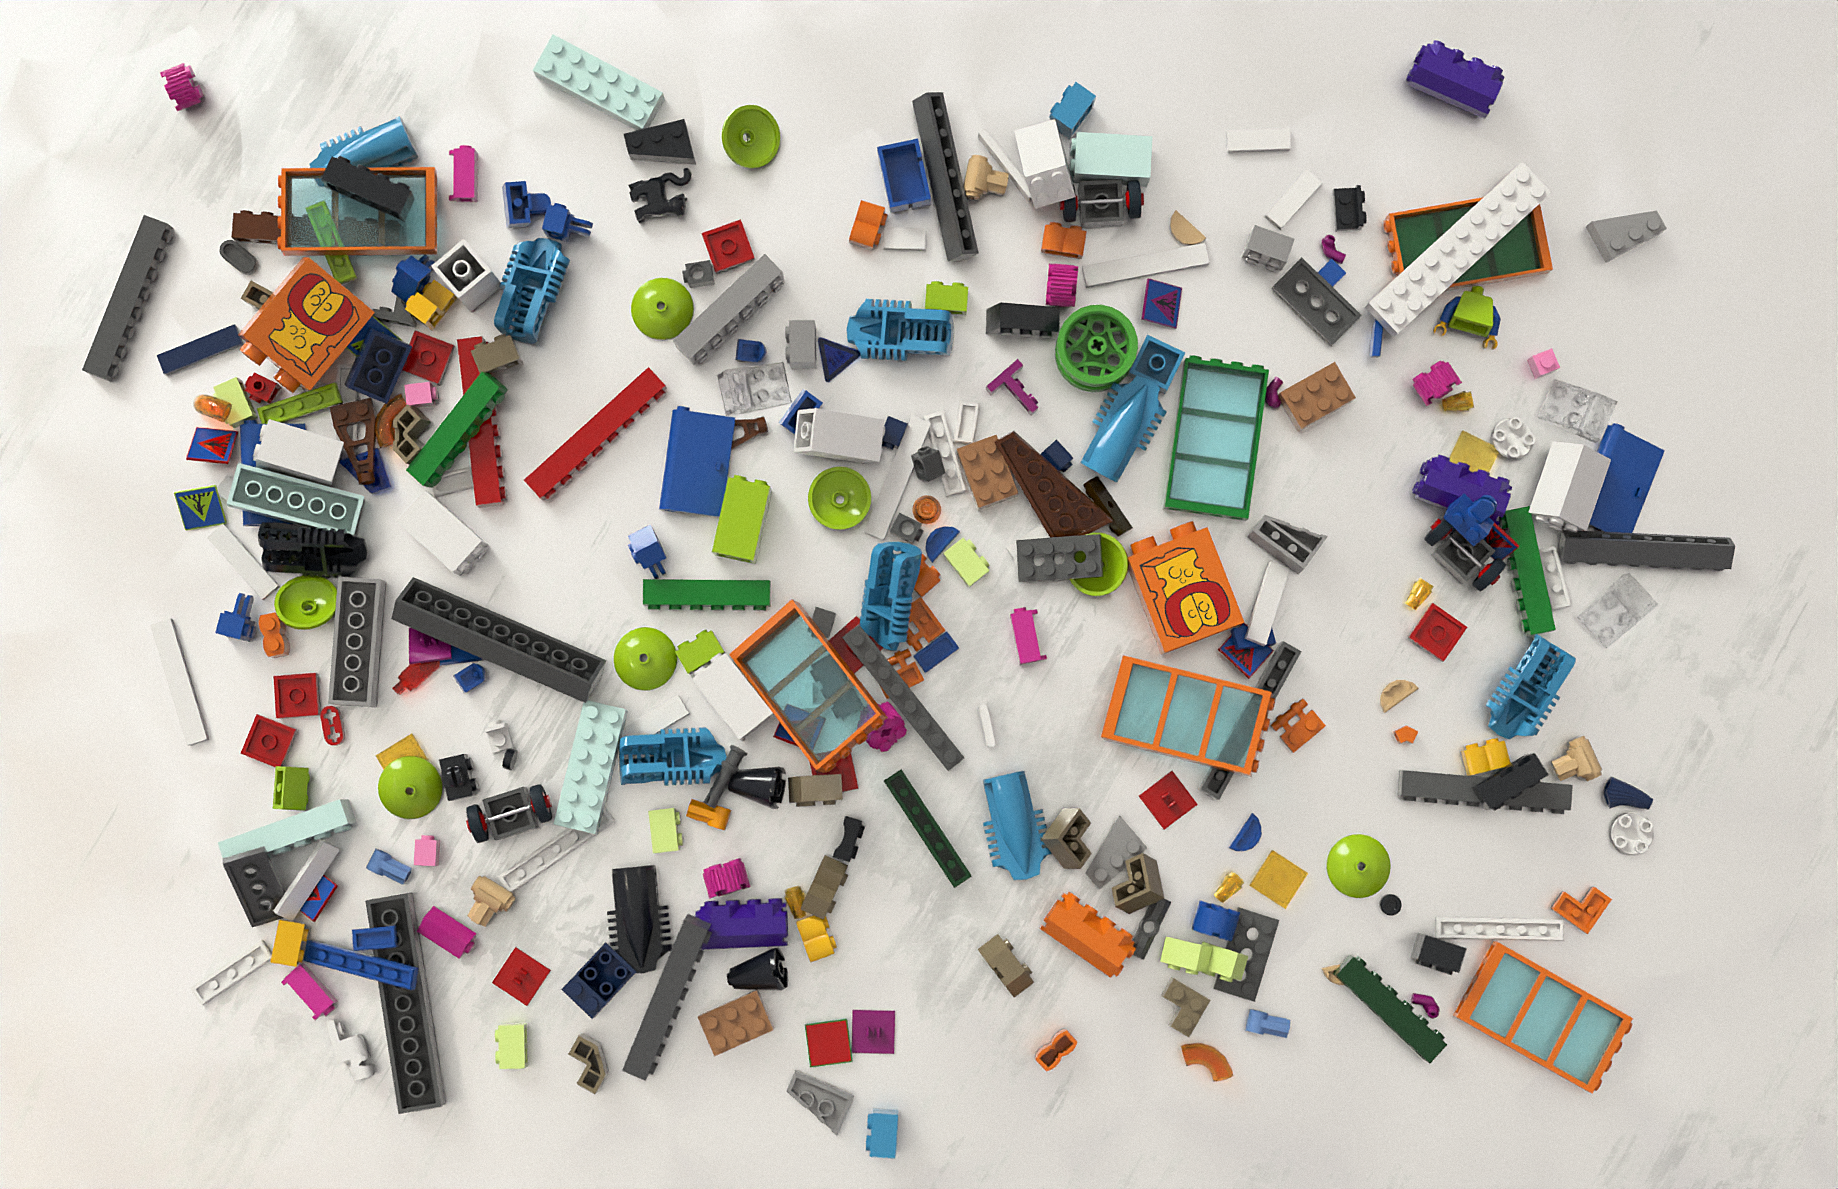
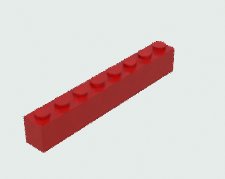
M482 336L457 339L463 395L480 374L471 350L475 349V345L485 342ZM497 407L492 410L491 417L479 427V432L469 440L475 503L479 508L504 505V499H507L506 488L502 486L501 478H504L503 465L500 466L499 464L502 450L501 446L497 445L496 438L500 436L499 426L495 424L494 416H497Z
M648 367L524 479L526 484L541 500L551 499L557 493L556 489L561 484L565 486L572 480L573 477L571 475L577 470L579 472L588 465L587 461L592 456L595 458L603 452L604 449L602 447L608 442L610 444L619 437L618 433L623 428L628 429L634 424L636 416L645 414L650 409L649 405L654 400L659 401L666 394V385Z

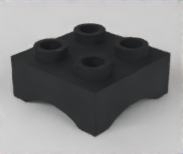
M845 816L843 822L844 837L838 848L834 850L833 857L850 862L851 858L855 859L859 848L855 846L857 838H862L865 826L861 825V820Z

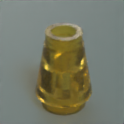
M1464 390L1442 399L1443 410L1469 411L1470 408H1474L1471 391L1466 392Z
M1419 577L1417 582L1414 581L1405 604L1416 610L1430 596L1434 586Z
M1232 871L1230 874H1226L1214 896L1224 903L1241 890L1245 882Z
M794 886L784 890V898L794 919L805 917L806 912L801 910L805 899L804 890L801 889V886Z

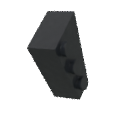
M685 119L624 134L627 151L631 160L667 161L670 163L680 162L696 165Z

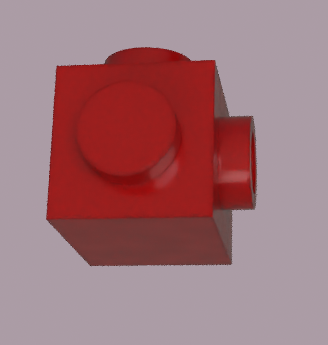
M255 372L252 376L248 377L245 383V391L250 394L249 398L258 403H261L262 400L269 404L273 403L281 388L279 384Z

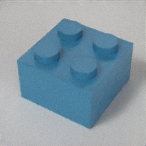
M1077 82L1065 89L1061 102L1054 104L1049 116L1050 120L1055 119L1059 133L1069 140L1094 107L1096 95Z
M1147 335L1128 377L1132 379L1136 376L1146 378L1160 388V392L1166 394L1185 352Z
M873 1108L872 1114H868L867 1129H871V1135H867L866 1151H870L869 1157H896L898 1110Z

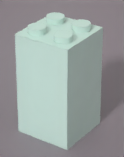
M1077 132L1076 138H1072L1070 144V156H1074L1069 164L1072 183L1121 179L1122 186H1127L1128 181L1136 180L1139 181L1140 187H1147L1151 174L1153 136Z

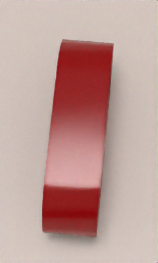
M326 706L320 713L324 739L328 744L338 746L345 740L342 715L337 707ZM329 710L336 713V716L333 717L332 725L331 720L326 718ZM332 727H334L336 733L340 734L337 742L334 739H330V735L333 734Z

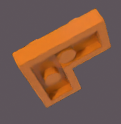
M1592 887L1581 903L1566 892H1562L1551 909L1585 934H1588L1612 899L1597 888Z

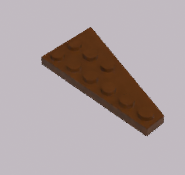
M1015 431L995 441L996 446L1050 538L1087 535L1113 521L1107 513Z

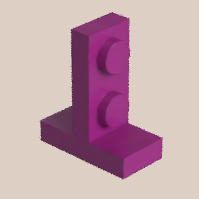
M1017 359L986 386V390L992 395L1004 385L1032 416L1038 411V401L1032 394L1027 395L1024 392V385L1019 379L1012 378L1023 368V364Z

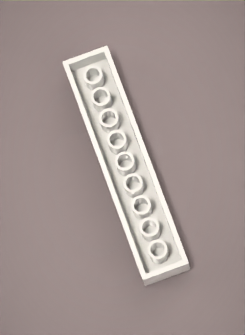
M1522 162L1374 297L1365 308L1394 338L1552 192Z

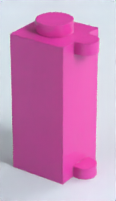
M461 145L459 148L449 150V155L453 156V195H449V201L478 202L477 151L469 145Z
M1026 607L1014 609V613L1010 614L1020 665L1047 659L1046 655L1040 656L1033 615L1038 614L1037 609L1027 611Z
M435 906L424 916L417 929L418 933L458 959L464 953L469 954L475 945L473 942L476 937L475 932Z
M305 963L299 964L281 982L283 985L288 983L315 1015L312 1018L314 1020H317L323 1014L328 1016L335 1009L333 1005L338 1002Z

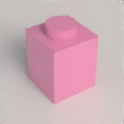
M1552 348L1536 354L1527 360L1535 379L1555 372L1560 368Z
M423 382L404 385L406 404L417 408L435 406L438 392L432 383Z
M421 835V839H415L414 865L439 866L440 840H434V836Z

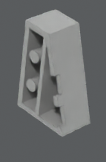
M1657 210L1592 221L1586 226L1606 263L1654 238L1667 229Z
M1264 515L1248 535L1249 539L1297 574L1305 569L1328 537L1323 534L1319 535L1310 532L1305 528L1301 529L1292 526L1288 522Z

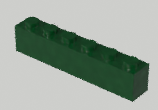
M902 769L885 779L884 782L953 887H957L972 877Z
M1349 955L1332 974L1426 1062L1431 1063L1447 1046L1443 1041L1445 1037L1437 1029L1432 1031L1427 1026L1429 1022L1421 1014L1416 1016L1412 1012L1413 1006L1405 999L1400 1001L1396 997L1398 992L1390 985L1387 987L1380 982L1383 978L1374 970L1370 972L1366 969L1367 963L1358 955L1356 958Z

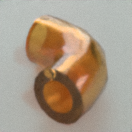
M199 394L193 400V407L197 413L220 422H225L231 412L232 404L212 395Z
M402 393L390 399L387 404H384L376 416L375 434L380 449L393 445V441H395L393 419L407 405Z
M1203 1043L1181 1045L1186 1066L1193 1064L1205 1066L1210 1071L1213 1081H1221L1234 1076L1226 1057L1215 1047Z

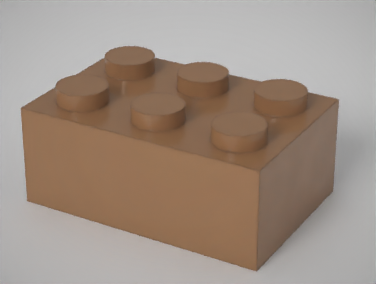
M1335 362L1278 394L1281 404L1297 432L1356 399Z
M997 435L960 447L956 451L978 511L1018 496L1009 467L995 444V441L998 439Z
M754 990L698 1016L714 1056L775 1029L759 990Z

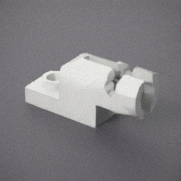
M338 1019L326 1022L337 1064L348 1061L349 1064L347 1066L354 1081L374 1075L372 1064H364V1061L370 1058L364 1038L358 1034L344 1039L345 1029L342 1022L339 1023Z

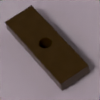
M1098 476L1083 484L1087 496L1113 519L1109 523V528L1119 537L1133 528Z

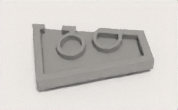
M1121 816L1116 820V823L1085 873L1099 890L1126 867V860L1143 853L1147 849L1146 845Z
M796 1070L786 1091L803 1107L811 1111L820 1122L828 1126L836 1136L854 1098V1095Z

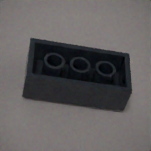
M331 156L321 178L326 188L404 222L415 200L408 185L402 182L395 184L389 181V177L381 173L374 175L370 173L369 168L358 164L357 167L351 165L350 160L342 156H338V158Z

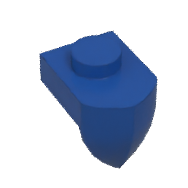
M744 339L737 340L735 360L759 363L765 358L767 350L762 342Z
M472 663L453 675L463 693H466L485 681L486 671L483 666Z

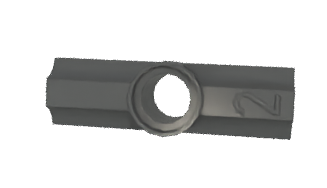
M1162 899L1148 906L1132 940L1135 942L1133 946L1136 948L1133 953L1134 956L1145 959L1155 936L1159 932L1160 925L1171 904L1170 901ZM1147 921H1152L1155 925L1151 933H1146L1144 930V924Z

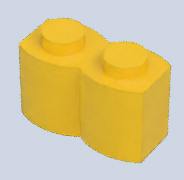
M1498 738L1486 740V745L1478 746V743L1466 745V750L1461 751L1467 776L1503 768L1510 764L1505 741H1499Z
M812 915L796 921L810 963L835 954L834 949L837 948L834 937H829L827 928H830L826 916L824 920Z

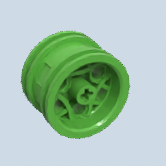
M1089 305L1078 309L1065 320L1059 331L1055 346V361L1058 370L1068 383L1080 390L1103 392L1111 389L1113 383L1120 384L1136 359L1138 338L1135 328L1122 312L1113 307ZM1098 323L1103 326L1104 330L1101 333H1097L1092 329V326ZM1074 329L1083 333L1077 341L1070 336ZM1119 334L1123 342L1117 345L1113 335ZM1066 342L1070 345V347H1068L1067 349ZM1079 353L1082 355L1083 360L1074 362L1071 355ZM1115 356L1119 364L1116 366L1110 365L1108 358ZM1088 369L1099 370L1100 375H1088Z

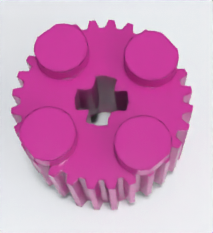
M182 63L160 72L161 77H166L167 83L164 87L170 100L175 99L178 104L175 106L177 111L201 103L200 98H203L204 94L200 85H195L193 81L195 73L191 65L186 66Z
M1049 264L1046 305L1075 307L1078 266Z
M1439 361L1430 367L1431 372L1421 373L1412 379L1414 381L1413 387L1426 406L1432 404V398L1439 399L1453 390L1452 385L1456 384V386H1459L1462 383L1449 362Z
M888 701L879 705L888 718L883 721L884 725L876 731L873 730L868 734L866 740L870 747L876 750L880 749L881 752L890 750L891 746L895 742L897 743L898 739L904 737L907 732L904 720ZM867 705V708L861 711V720L857 730L876 714L870 705Z
M741 858L723 864V867L721 864H717L703 869V878L709 899L717 895L719 897L750 887L745 865Z

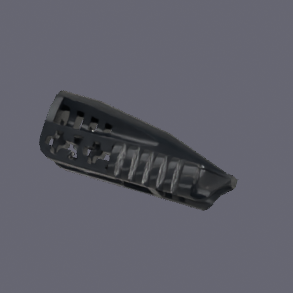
M262 522L258 531V542L260 547L263 548L261 557L262 567L268 572L300 573L304 577H307L308 574L311 577H315L316 574H318V577L325 575L326 578H331V575L334 578H338L339 575L341 577H351L357 565L367 559L368 547L365 539L347 533L346 529H338L336 532V529L333 528L330 531L327 528H323L320 531V528L312 529V527L305 528L286 523Z
M646 865L612 869L615 910L607 911V915H616V918L607 920L608 923L616 922L617 926H609L608 931L617 930L616 934H609V938H618V941L610 942V946L619 947V949L614 950L637 971L636 973L643 974L656 970L657 960L672 950V944H663V941L671 940V936L662 937V933H669L671 931L670 928L662 929L661 927L663 925H670V921H661V918L669 917V913H660V910L668 909V905H659L656 866Z

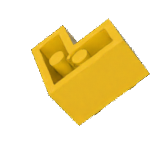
M436 280L425 285L422 291L423 295L418 292L415 296L412 295L407 300V307L405 308L412 317L432 331L457 299L455 294Z

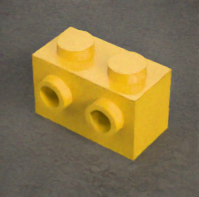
M279 920L270 963L297 967L298 962L302 963L305 951L301 950L302 941H307L309 929L305 928V923Z

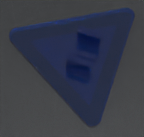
M822 337L818 338L823 372L827 383L832 381L861 356L860 352L856 349Z

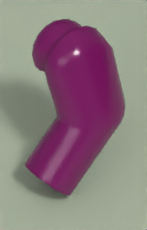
M1326 235L1321 243L1324 255L1342 264L1346 254L1336 250L1334 236Z
M1277 376L1267 386L1265 396L1268 406L1274 409L1281 405L1277 390L1284 383Z
M1412 994V1004L1422 1005L1428 1017H1438L1440 1009L1432 996Z

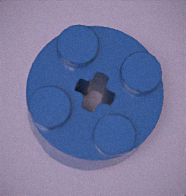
M1199 901L1192 929L1209 936L1232 941L1240 912L1226 909L1213 903Z

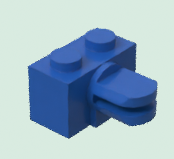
M526 181L505 182L502 186L507 228L528 227L531 223L530 214H544L548 204L551 205L550 197L545 193L527 194Z
M555 203L553 206L548 204L542 225V230L548 238L568 242L571 233L588 237L591 235V231L585 228L591 229L593 227L592 222L574 218V215L570 213L569 209H566L567 206Z
M412 255L406 260H401L396 266L397 273L392 279L393 286L391 292L405 303L412 295L415 296L417 292L423 295V288L429 283L430 273L433 270L431 266L436 262L432 259L429 260L427 255H423L419 260Z
M802 389L778 423L795 435L798 410L819 409L823 402L807 390Z
M1463 493L1449 505L1443 518L1474 546L1489 534L1494 524V521L1489 517L1496 511L1497 502L1489 495H1483L1473 502Z
M651 524L629 535L631 543L628 544L635 563H641L643 569L649 568L654 579L659 578L653 566L654 564L657 565L662 575L666 574L660 561L667 557Z
M239 593L233 612L224 611V613H220L215 633L250 642L251 638H254L256 634L255 621H251V617H249L254 597L252 595L245 597L244 593Z

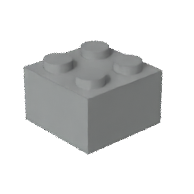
M1255 225L1249 235L1242 257L1246 258L1248 263L1266 265L1265 268L1271 271L1282 270L1287 263L1295 239Z
M789 320V326L785 327L786 342L789 343V347L785 349L787 364L790 363L791 369H817L815 320Z

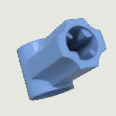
M375 848L366 868L404 885L411 874L412 868L393 859V856Z
M1249 1010L1246 1031L1287 1038L1290 1020L1271 1016L1262 1011Z

